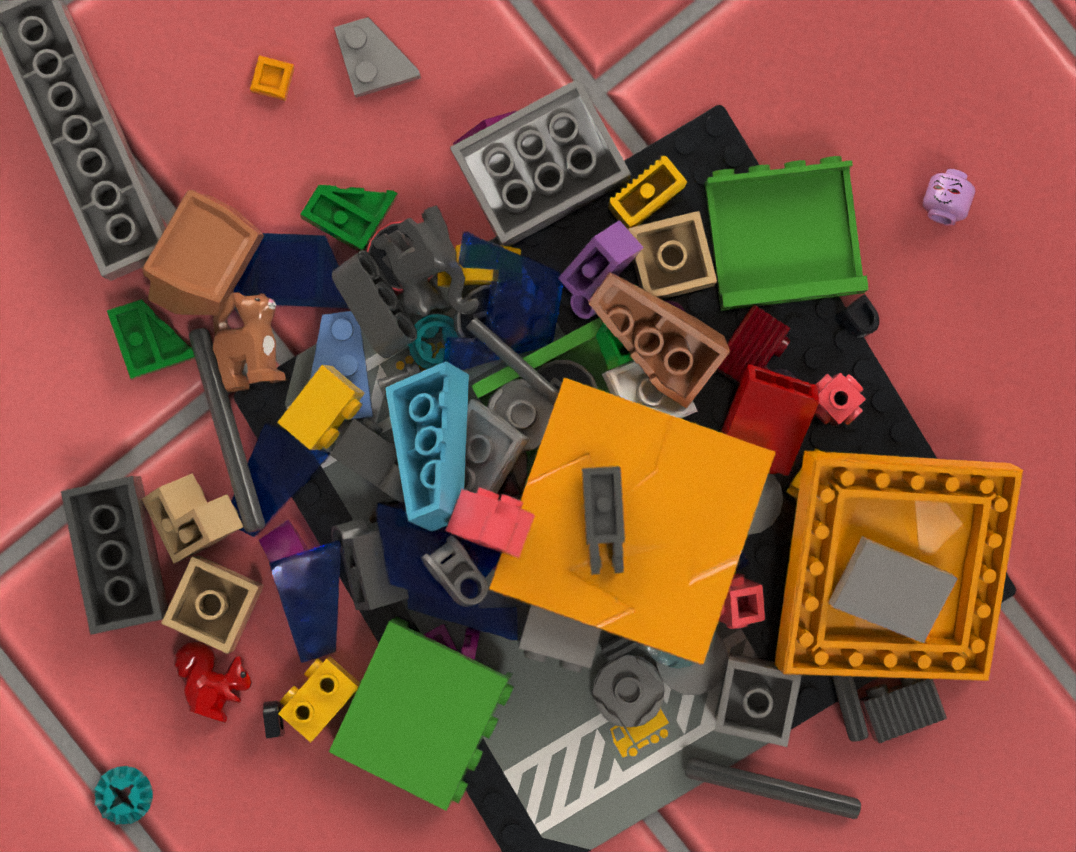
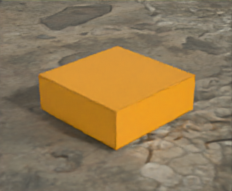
M259 56L250 91L286 101L295 66L283 61Z

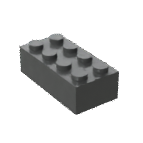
M129 476L61 491L90 635L162 620L168 610V604L149 513L142 501L145 493L141 476Z

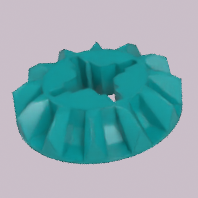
M432 314L420 319L414 325L417 330V339L408 346L412 358L419 366L427 370L445 361L454 366L459 363L466 346L458 338L454 327V319L442 314ZM442 328L443 341L453 347L440 348L435 358H432V346L422 341V338L433 339L439 333V329Z
M119 766L109 770L101 776L94 789L95 806L101 812L102 818L114 822L115 825L132 824L138 821L148 812L152 804L153 790L150 781L141 771L133 767ZM133 785L134 787L128 795L131 804L122 802L114 807L113 804L118 796L114 791L115 788L123 790Z

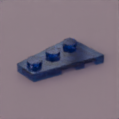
M270 423L264 424L248 461L265 527L284 508L290 498L306 484L311 475L330 457V452L323 449L310 450L292 434ZM233 495L231 502L237 509L239 518L241 520L235 495ZM242 527L239 530L252 537L258 536L263 529L250 533L245 531L244 527Z
M339 540L269 563L301 663L336 652L341 555Z

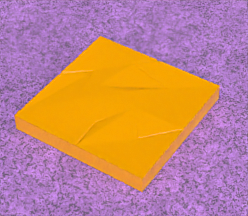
M564 378L520 500L523 502L521 509L534 514L535 517L519 558L502 552L489 590L698 665H703L775 452ZM620 466L625 542L622 543L624 572L614 573L612 568L613 543L599 544V556L601 557L600 574H591L589 544L586 545L582 468Z
M804 451L774 665L783 674L989 681L1023 470L1012 463ZM862 537L942 569L958 578L924 643L836 609L828 603Z

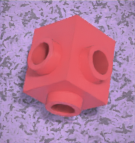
M842 373L836 374L833 377L826 374L815 384L818 387L820 400L815 415L825 425L830 423L832 426H835L841 422L849 425L862 413L863 410L859 405L866 400L860 394L863 388L850 374L846 377ZM836 392H841L846 398L844 405L841 406L835 403L834 395Z
M734 573L718 621L726 624V627L731 629L744 628L748 624L765 621L763 585L744 578L743 574Z

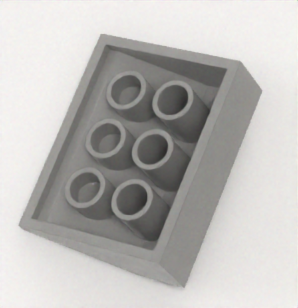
M579 78L450 147L500 245L511 246L630 182L631 177L627 165Z

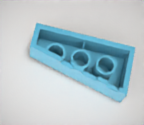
M447 361L385 387L407 518L409 522L430 531H435L448 525L462 489L464 490L469 374Z

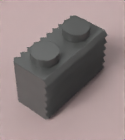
M899 678L901 684L887 688L886 684H881L866 690L867 696L859 699L872 737L876 742L883 743L884 741L947 719L933 679Z

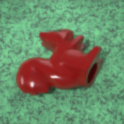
M198 641L188 642L177 651L174 666L177 668L178 676L186 678L184 694L190 706L189 711L226 723L227 716L222 711L227 701L241 703L242 699L234 693V690H249L252 685L251 677L243 667L240 656H236L233 659L225 675L213 671L215 655L211 647Z

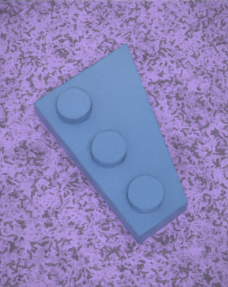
M351 311L324 314L321 318L310 379L321 365L333 366L365 393L360 399L362 406L353 418L350 420L345 419L344 421L373 418L362 329Z

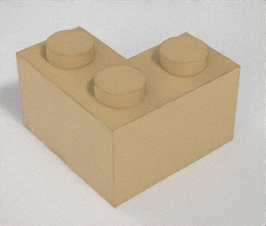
M193 473L163 485L142 498L173 563L211 547L243 527L238 511L226 494L207 503L203 489L197 483Z

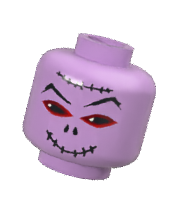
M947 169L946 173H938L931 177L923 199V207L928 212V217L931 220L944 225H955L956 221L964 220L967 217L975 195V187L966 180L967 175L964 172Z

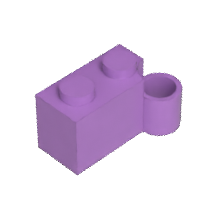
M620 220L594 236L558 278L573 294L570 304L574 313L583 319H589L596 314L588 301L609 272L619 276L644 248Z

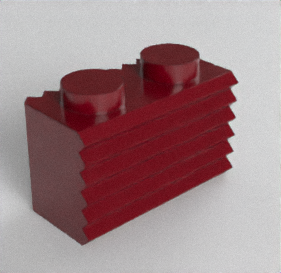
M751 306L727 342L730 353L716 371L740 385L748 364L770 370L766 365L771 357L775 355L779 358L791 341L786 337L790 328L758 306Z

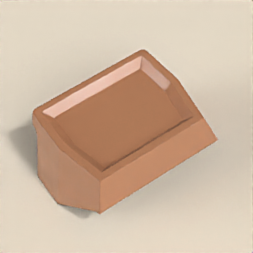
M188 190L142 267L144 276L151 281L148 300L174 314L219 316L262 241L264 234L235 208L208 194Z

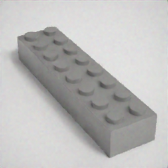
M11 0L0 5V48L101 276L113 281L142 268L162 235L165 225L65 1Z

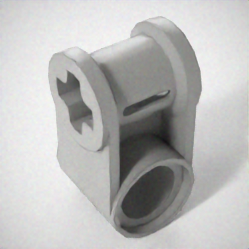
M450 535L447 537V543L430 556L425 554L422 557L426 568L442 584L458 605L472 606L481 602L486 597L488 583L485 577L474 565L467 551L454 536ZM451 554L452 557L441 565L440 562ZM464 579H470L476 583L478 592L474 599H468L462 595L460 585Z

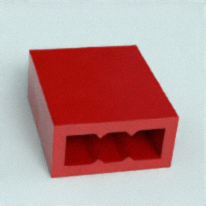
M748 364L721 433L774 451L775 455L768 474L780 473L788 476L820 402L818 387L802 380Z

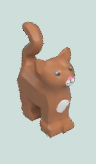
M233 290L220 315L213 316L215 333L213 352L217 359L222 383L227 392L248 390L249 382L250 384L266 381L276 383L286 380L284 372L277 370L276 340L271 328L276 303L273 299L267 298L265 294L243 296L238 292L234 293ZM236 306L244 322V327L231 329L228 325V317ZM245 363H247L248 368L247 377L242 374Z

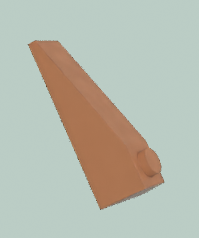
M609 272L588 301L589 305L612 334L624 345L636 364H639L647 374L655 388L685 408L690 405L730 353L725 336L696 317Z

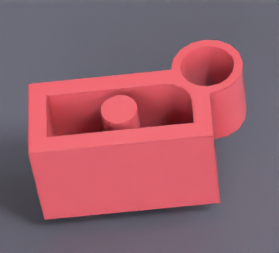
M480 487L477 493L462 489L446 531L472 543L519 558L535 515L521 509L523 502L502 494L501 499L498 500L500 495Z

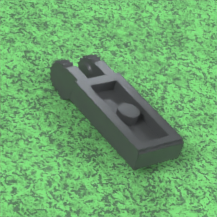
M620 466L582 468L586 545L589 544L591 574H600L601 557L599 556V544L613 543L612 568L614 573H623L622 543L625 542L621 468Z

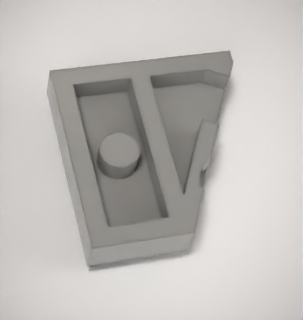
M369 17L334 27L356 98L421 78L419 70Z

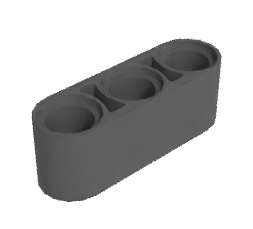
M359 251L332 271V278L337 289L376 353L383 358H389L417 339V330L412 320L404 311L403 305L379 265L368 252Z

